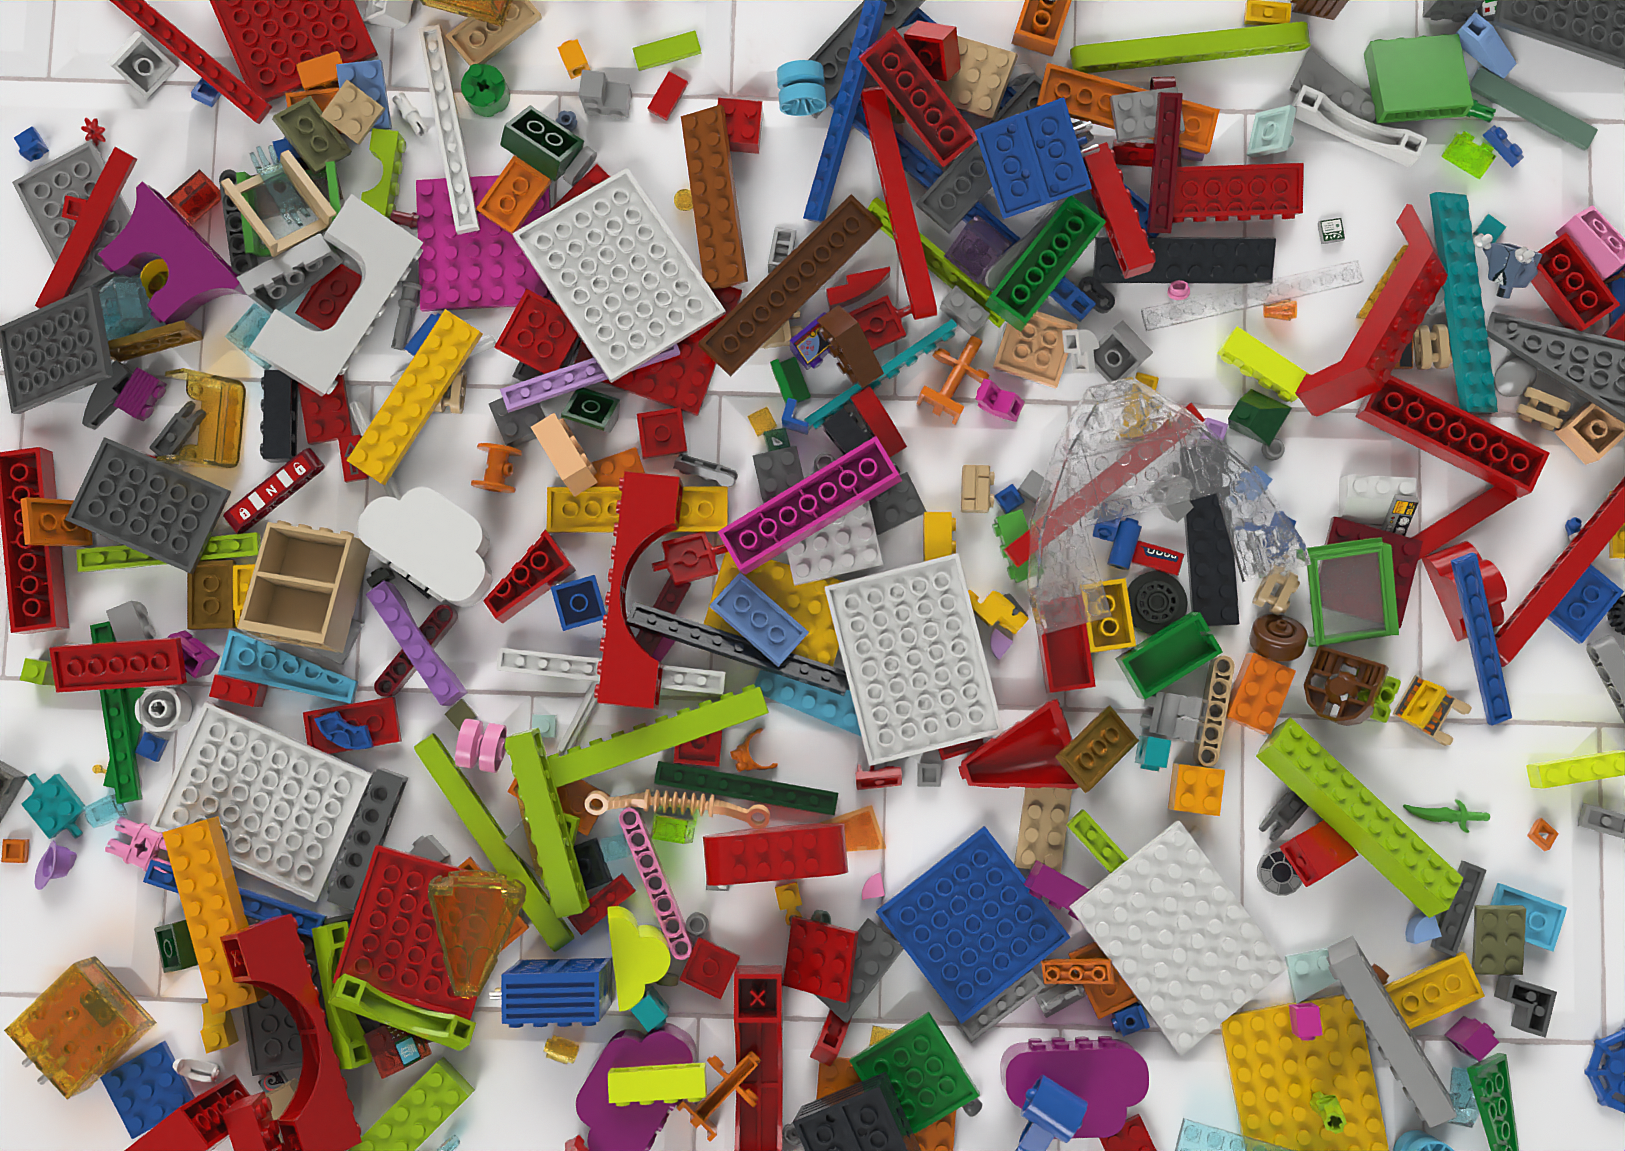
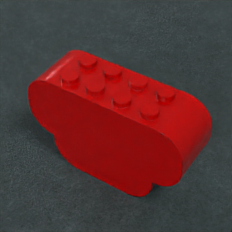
M807 823L772 826L763 829L750 828L703 836L706 884L709 886L825 877L849 872L844 823Z

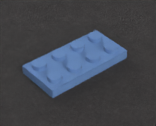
M741 572L709 606L778 667L809 633Z

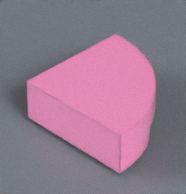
M881 872L872 875L866 881L862 889V900L885 896Z

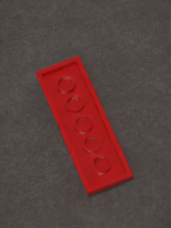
M181 637L64 645L49 648L56 693L187 683Z

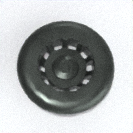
M1159 571L1144 573L1135 578L1127 588L1133 625L1143 632L1155 634L1186 615L1188 606L1186 592L1181 583L1167 573ZM1149 586H1151V587L1153 588V589L1150 590V591L1147 589V587H1149ZM1142 592L1145 593L1144 598L1141 597ZM1140 601L1143 602L1142 608L1140 607ZM1144 610L1148 612L1147 616L1143 613ZM1152 616H1157L1156 620L1151 619Z

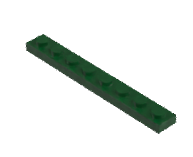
M658 761L654 784L834 816L839 792L663 761Z

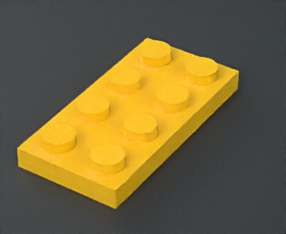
M1462 951L1457 953L1456 957L1450 956L1384 985L1410 1029L1485 997L1467 955Z

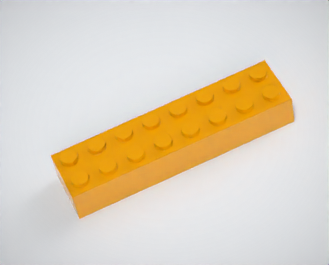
M216 816L162 832L212 1015L258 1002L268 996L267 991L245 983L233 982L220 940L221 936L249 925L244 914L243 903L219 817Z

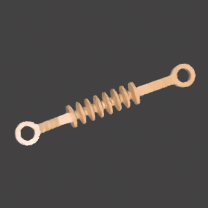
M646 788V791L642 793L608 797L603 791L595 790L590 792L585 800L586 810L593 815H601L606 810L625 807L644 808V812H648L650 805H653L655 813H657L659 806H662L663 813H666L668 807H671L672 814L676 813L677 808L681 809L682 815L685 814L687 808L690 809L691 816L694 815L696 809L699 810L701 817L705 810H708L709 817L712 818L713 814H725L726 816L747 822L754 829L765 828L770 820V811L764 805L757 804L751 806L750 809H745L723 800L720 801V799L715 798L714 794H711L709 801H706L704 793H702L700 800H697L696 793H693L691 799H688L686 792L679 798L677 791L670 798L668 790L661 797L658 789L654 796H651L650 789ZM594 798L600 799L603 806L595 807L592 805L591 800ZM759 812L765 818L762 821H756L752 815Z

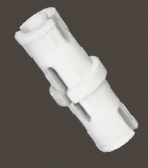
M398 93L401 97L400 99L395 95L392 101L401 111L404 121L409 122L417 136L423 135L421 129L424 133H427L429 127L419 116V110L412 106L405 93Z

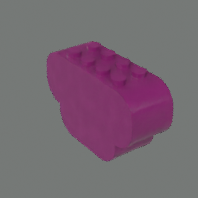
M665 1023L658 1030L655 1031L653 1028L646 1034L636 1029H624L611 1038L576 1097L575 1106L578 1117L591 1128L587 1138L589 1151H650L657 1136L655 1131L661 1132L670 1114L667 1112L668 1109L673 1111L678 1102L664 1103V1100H654L653 1104L641 1105L638 1101L630 1102V1105L616 1106L615 1103H609L608 1072L611 1068L694 1063L697 1052L696 1044L689 1033L674 1024Z
M1079 1036L1071 1041H1066L1063 1037L1051 1038V1041L1043 1042L1041 1038H1030L1028 1042H1020L1008 1047L1003 1053L1000 1062L1002 1085L1012 1103L1021 1109L1026 1100L1025 1094L1027 1090L1033 1087L1041 1075H1045L1088 1102L1087 1110L1082 1119L1083 1124L1077 1129L1071 1139L1104 1138L1115 1135L1126 1122L1127 1107L1140 1103L1145 1098L1149 1089V1071L1144 1058L1128 1042L1112 1039V1036H1098V1040H1089V1037Z

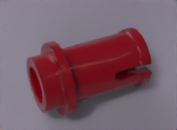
M393 210L390 220L397 225L407 226L410 230H414V228L417 229V221L420 215H417L416 212L410 214Z

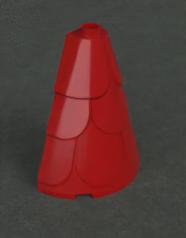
M1058 698L1046 702L1023 720L1017 721L998 737H992L961 761V766H958L962 780L966 779L968 786L1007 789L1010 786L1038 789L1041 787L1079 788L1078 784L1055 757L1073 740L1063 709L1059 706Z

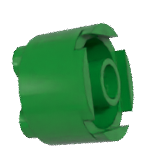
M473 64L464 74L461 81V92L474 113L483 117H492L494 114L503 112L507 108L510 101V91L502 73L497 68L488 64Z

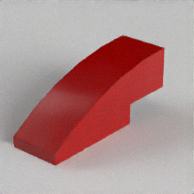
M890 266L846 275L845 285L826 288L829 311L838 305L844 308L870 295L890 277Z
M869 385L850 396L868 431L873 437L877 436L889 458L907 447L892 419Z

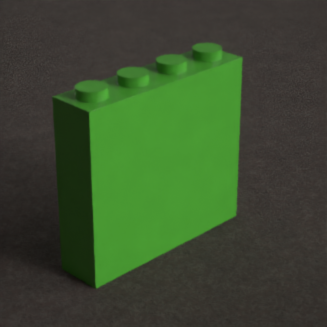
M1441 34L1428 37L1423 35L1415 38L1399 37L1390 40L1377 39L1370 41L1366 48L1364 59L1372 100L1375 106L1377 124L1465 117L1474 105L1459 34Z

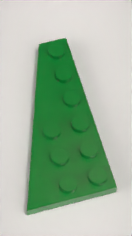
M1496 1053L1466 1069L1490 1150L1519 1151L1507 1054Z

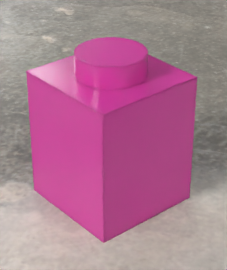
M1312 1002L1289 1005L1291 1029L1294 1035L1304 1041L1314 1040L1315 1036L1323 1035L1319 1006Z

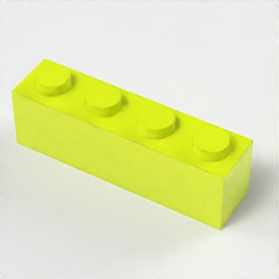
M1238 326L1231 331L1217 352L1225 363L1234 364L1240 368L1239 370L1242 374L1248 377L1252 376L1258 380L1260 386L1265 389H1272L1278 393L1277 396L1281 400L1286 402L1290 401L1292 403L1298 399L1295 392L1305 375L1309 374Z
M1613 750L1528 764L1526 768L1530 787L1545 789L1625 775V750Z
M706 1062L611 1068L608 1072L609 1103H615L616 1106L630 1105V1102L638 1101L641 1105L653 1104L654 1100H664V1103H676L678 1099L687 1098L689 1102L701 1101L707 1095Z

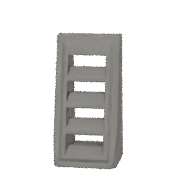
M774 228L767 265L768 274L785 259L775 257V255L787 257L794 250L797 230ZM778 237L788 238L790 241L778 240ZM777 246L787 247L788 249L777 248Z

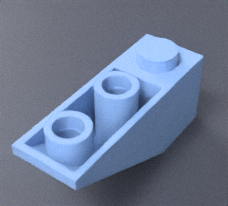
M1474 12L1455 33L1459 34L1462 49L1496 76L1504 79L1517 64L1493 25L1477 12Z

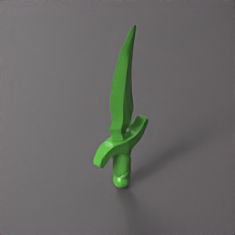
M1455 799L1454 802L1458 805L1459 810H1452L1448 807L1422 808L1403 805V808L1411 814L1428 821L1458 822L1460 829L1466 833L1470 832L1466 828L1467 820L1489 821L1491 818L1487 812L1467 811L1465 805L1458 799Z

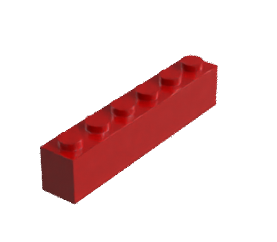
M1107 142L1099 144V147L1083 152L1086 153L1100 148L1099 152L1083 157V161L1092 187L1090 189L1091 195L1100 217L1106 221L1104 225L1124 278L1127 279L1151 271L1156 261V256L1153 249H1150L1148 246L1147 233L1140 226L1139 213L1132 206L1131 193L1124 186L1123 173L1116 166L1114 151L1109 148Z

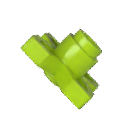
M1392 676L1386 677L1380 696L1375 697V709L1370 716L1371 719L1387 723L1391 713L1389 704L1394 701L1395 694L1398 693L1401 684L1400 680ZM1361 690L1357 694V700L1367 703L1370 693Z

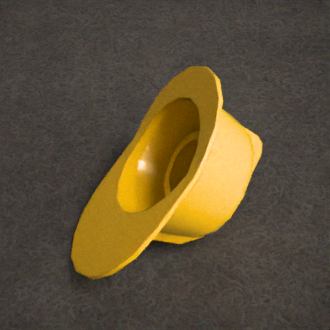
M163 258L150 261L143 268L140 275L141 286L150 300L154 293L163 288L168 280V266Z

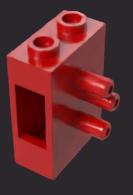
M1324 820L1279 846L1305 887L1321 880L1359 856L1356 850Z

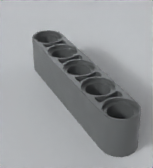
M227 169L220 174L219 184L231 268L240 276L257 267L258 260L256 255L245 253V247L239 250L240 245L244 243L242 225L236 229V225L242 222L241 212L237 206L233 208V201L225 194V189L221 185V181L227 178L231 181L236 179L234 185H237V177L234 170ZM248 264V269L242 272L243 266Z

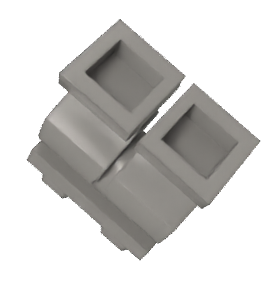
M1159 691L1157 694L1144 700V705L1154 707L1152 716L1142 714L1139 725L1155 734L1176 739L1182 738L1186 741L1201 744L1204 724L1187 719L1183 720L1180 716L1186 715L1193 719L1205 721L1209 701L1203 698H1188L1185 695Z

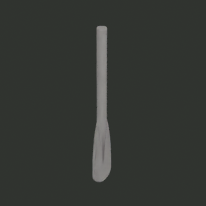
M1068 197L1058 200L1025 237L1010 247L990 267L985 277L988 288L996 289Z

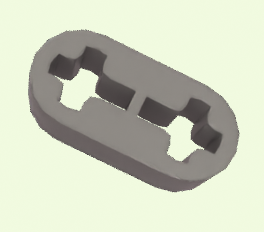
M1029 64L1015 65L1008 82V87L1025 84L1035 74Z
M585 146L566 169L563 180L574 186L596 160L597 152Z

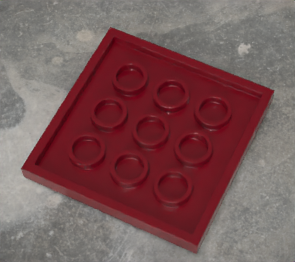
M1332 517L1324 545L1382 537V542L1391 545L1398 626L1401 629L1423 541L1339 517ZM1378 552L1320 560L1318 574L1322 608L1384 625Z

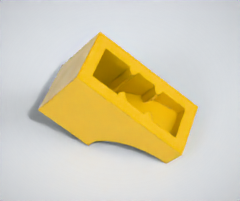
M209 1002L201 1004L203 1028L200 1033L206 1054L229 1047L238 1042L239 1038L231 1010L212 1015Z

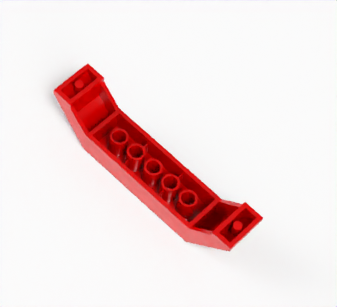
M1406 204L1396 221L1409 246L1341 361L1312 375L1306 374L1295 392L1312 416H1320L1380 391L1385 382L1389 380L1396 363L1400 361L1406 346L1412 341L1413 334L1423 322L1424 316L1429 307L1434 303L1440 288L1446 283L1448 276L1412 204Z

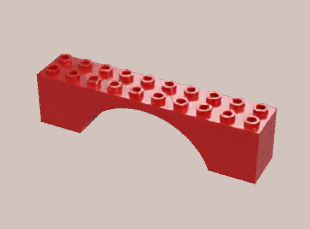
M624 471V478L620 477L619 491H622L621 500H617L616 514H619V521L614 524L613 536L616 537V546L611 548V559L614 560L613 569L610 568L608 572V582H611L610 592H606L605 605H608V615L604 614L602 624L606 632L605 638H601L600 652H603L602 661H598L597 675H600V683L596 684L594 698H598L597 703L652 710L659 709L664 664L655 660L643 649L635 638L631 627L626 625L628 618L626 612V589L632 569L642 553L660 537L679 529L684 484L678 476Z
M292 913L275 916L221 936L220 940L233 982L253 985L272 994L289 1011L299 1031L302 1045V1068L299 1082L290 1103L277 1118L280 1136L287 1151H346L362 1143L360 1137L361 1128L353 1115L354 1105L346 1092L347 1082L341 1076L339 1069L340 1060L333 1050V1037L325 1024L326 1014L320 1008L318 1001L319 991L313 985L311 978L312 969L309 963L306 962L304 956L305 946L299 939L297 933L298 923L292 917Z
M737 965L734 972L736 1065L751 1050L761 1061L740 1083V1086L745 1091L749 1088L758 1097L757 1104L752 1107L736 1091L734 1151H783V965Z

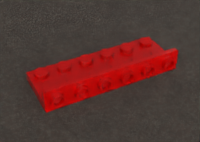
M1304 163L1177 167L1172 223H1183L1185 218H1193V222H1206L1207 218H1215V222L1229 221V217H1237V221H1249L1251 216H1259V220H1273V216L1282 215V220L1295 219V215L1303 213Z

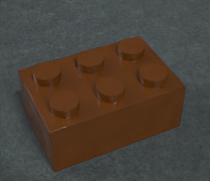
M840 305L817 319L820 329H818L819 334L824 341H828V351L833 358L838 360L836 366L843 375L846 374L852 384L856 382L863 389L884 374L859 323Z

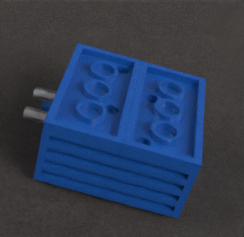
M1064 97L974 130L1003 219L1092 188L1083 157L1099 152L1100 148L1083 153L1099 147V145L1094 144L1080 150L1079 146L1087 144L1088 141L1086 135L1076 138V135L1093 129V125L1077 131V129L1092 123L1089 121L1073 127Z
M612 958L519 960L501 974V987H496L494 991H491L489 998L490 1000H501L502 1024H509V1028H520L524 1024L533 1023V1027H546L548 1023H557L559 1027L572 1026L573 1022H582V1026H594L596 1022H600L612 1005Z

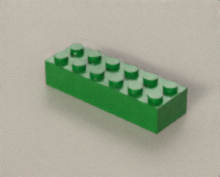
M1069 196L992 292L985 306L1021 332L1098 235L1106 221L1075 197Z

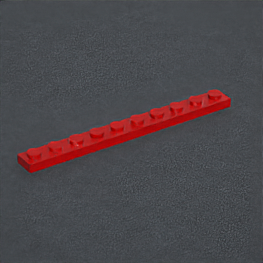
M110 0L254 122L261 124L272 109V106L145 0Z

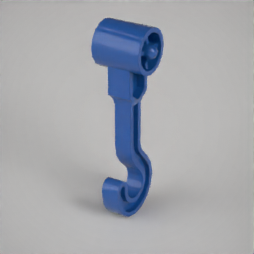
M1041 1075L1033 1087L1027 1090L1025 1094L1026 1100L1021 1109L1020 1116L1028 1120V1123L1020 1135L1019 1144L1015 1151H1046L1054 1137L1064 1143H1068L1077 1129L1083 1124L1082 1119L1087 1110L1088 1102L1045 1075Z

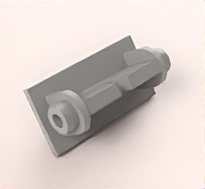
M1057 984L1034 998L1045 1018H1048L1084 998L1086 994L1081 984Z

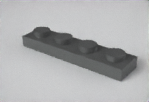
M1461 860L1457 872L1463 877L1462 883L1450 908L1442 912L1438 923L1441 937L1432 940L1431 948L1456 957L1486 874V869Z

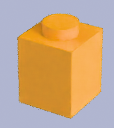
M578 39L565 41L561 46L557 47L570 79L581 76L582 69L590 70Z

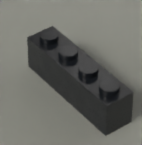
M264 370V377L261 378V387L264 390V395L260 403L261 411L263 412V421L260 423V431L263 434L260 454L263 460L270 463H284L297 455L298 382L280 370Z
M844 408L822 424L823 431L843 455L872 439L871 434L865 428L861 429L857 423L859 421L851 411L848 413ZM892 462L898 473H901L898 466ZM891 488L887 489L886 491L882 492L881 494H879V495H877V496L880 498L883 494H885V493H886L887 491H889Z

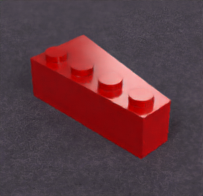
M546 529L540 534L541 537L536 543L527 549V553L523 558L514 564L510 573L505 578H502L483 600L495 619L502 624L549 591L550 587L556 586L576 571L563 550Z

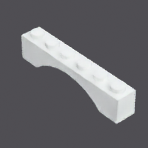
M1306 85L1302 86L1292 102V106L1296 108L1294 118L1407 167L1412 166L1420 158L1428 139L1407 129L1385 127L1360 119L1338 107L1324 93Z

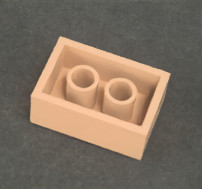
M555 413L531 426L561 479L574 496L598 483L594 477L597 473L595 468L588 460L587 455L563 418L559 420Z

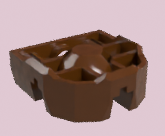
M1320 645L1317 648L1303 684L1307 704L1323 720H1329L1343 726L1361 724L1374 712L1375 697L1380 696L1389 667L1385 664ZM1343 664L1359 669L1357 677L1350 672L1341 671ZM1314 675L1327 679L1323 689L1311 685V678ZM1361 690L1370 693L1367 703L1357 700V694ZM1346 693H1348L1351 696L1350 698L1342 701L1340 697L1345 695ZM1334 704L1340 707L1336 718L1330 716Z

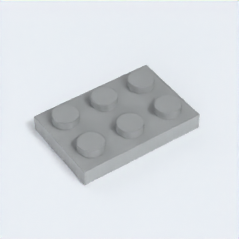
M1178 87L1112 95L1110 104L1117 142L1153 138L1155 135L1158 93H1179ZM1181 111L1180 134H1182V133L1185 131V126H1184V120H1183L1182 111Z

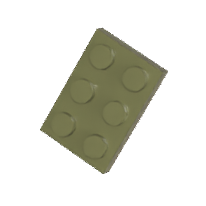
M309 96L273 115L272 120L312 173L316 175L326 169L325 162L335 161L337 163L351 155L352 150L334 126L321 116L323 112L312 97Z
M1474 905L1472 968L1475 974L1523 975L1526 908L1523 905Z

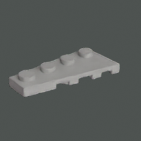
M1309 48L1289 90L1297 94L1302 86L1306 85L1324 93L1332 102L1346 112L1373 123L1376 115L1372 97Z

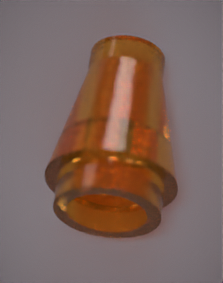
M1287 299L1263 305V318L1286 321L1296 319L1297 302Z

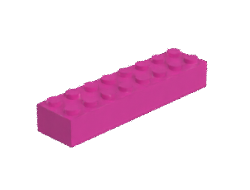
M877 436L717 532L739 571L746 575L901 482L902 478Z

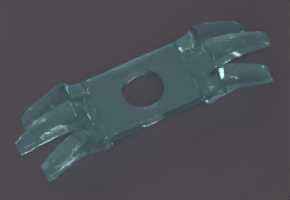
M273 145L268 146L273 166L268 161L260 146L256 147L264 169H262L254 152L249 153L251 160L274 199L280 215L288 225L292 224L288 216L289 214L299 227L302 226L303 223L296 212L294 204H296V208L306 218L311 215L303 206L300 197L297 196L286 176ZM275 181L284 182L286 191L282 193L276 192L273 188V183Z

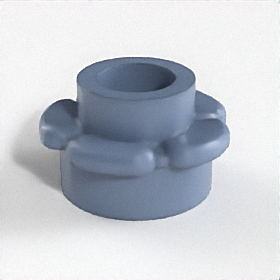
M561 111L558 114V118H556V122L570 132L575 129L578 123L576 115L572 111Z

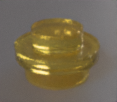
M681 189L675 194L674 204L680 211H690L693 209L691 190Z

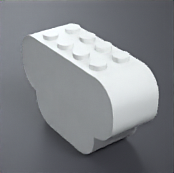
M416 487L406 492L400 500L389 496L379 497L373 500L359 517L357 524L358 535L365 545L373 549L370 554L386 565L392 562L389 567L405 578L409 574L408 580L421 589L425 590L428 587L427 593L443 603L446 599L453 605L469 607L478 603L489 590L493 577L492 570L483 559L490 547L488 532L473 516L435 490L428 487Z

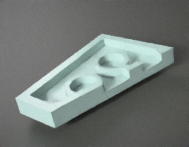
M1327 948L1285 956L1293 999L1296 1004L1339 980L1334 979L1328 968L1330 965L1326 958L1329 956Z

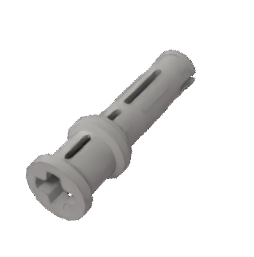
M402 281V296L398 300V306L400 307L391 345V348L405 351L404 347L407 344L413 312L418 308L417 298L419 291L422 289L421 285L408 281Z

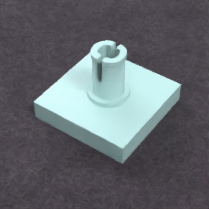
M1287 105L1256 113L1246 155L1255 158L1287 151L1294 143V136L1291 135L1296 108L1292 105Z

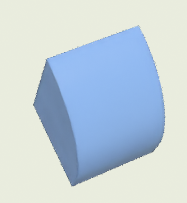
M1423 912L1414 915L1406 926V941L1418 944L1441 937L1436 917L1428 918Z

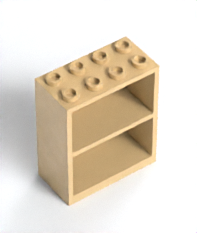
M278 520L277 523L267 522L237 629L260 639L343 653L371 548L365 545L360 538L354 537V533L348 531H341L339 534L333 533V530L324 527L314 530L311 526L305 524H298V527L291 526L289 522Z

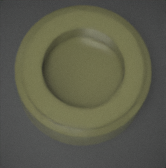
M666 973L655 983L660 986H677L679 975Z

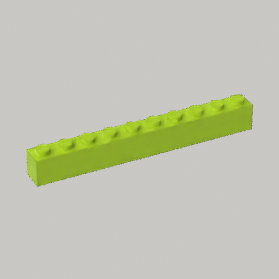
M752 684L741 688L742 693L734 695L733 692L721 695L720 701L712 703L711 699L698 703L699 708L690 711V708L687 707L676 711L677 716L668 718V715L655 718V723L649 726L646 725V722L635 725L632 732L625 734L624 730L610 734L612 739L603 741L602 738L590 741L589 747L581 749L579 745L567 749L568 754L559 757V754L556 753L547 756L555 786L558 788L768 714L769 710L761 687L756 688Z

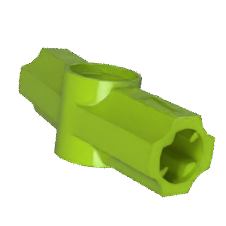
M1320 1091L1312 1094V1099L1309 1102L1310 1106L1322 1118L1326 1130H1330L1335 1134L1343 1132L1347 1122L1335 1095H1325Z

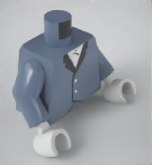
M1480 233L1474 237L1473 242L1477 248H1483L1482 250L1487 257L1489 266L1488 279L1499 283L1496 296L1510 299L1513 288H1526L1538 274L1537 266L1542 254L1529 250L1526 246L1520 247L1511 243H1491L1493 240L1492 235Z

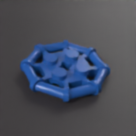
M1622 1027L1621 1031L1594 1041L1595 1046L1588 1067L1584 1069V1074L1588 1076L1597 1096V1102L1601 1106H1608L1625 1113V1103L1612 1098L1615 1092L1625 1096V1076L1623 1074L1625 1072V1027ZM1619 1042L1622 1043V1046L1611 1051L1608 1048ZM1604 1053L1606 1055V1063L1601 1068H1598ZM1600 1075L1603 1076L1608 1086L1605 1090L1598 1077Z

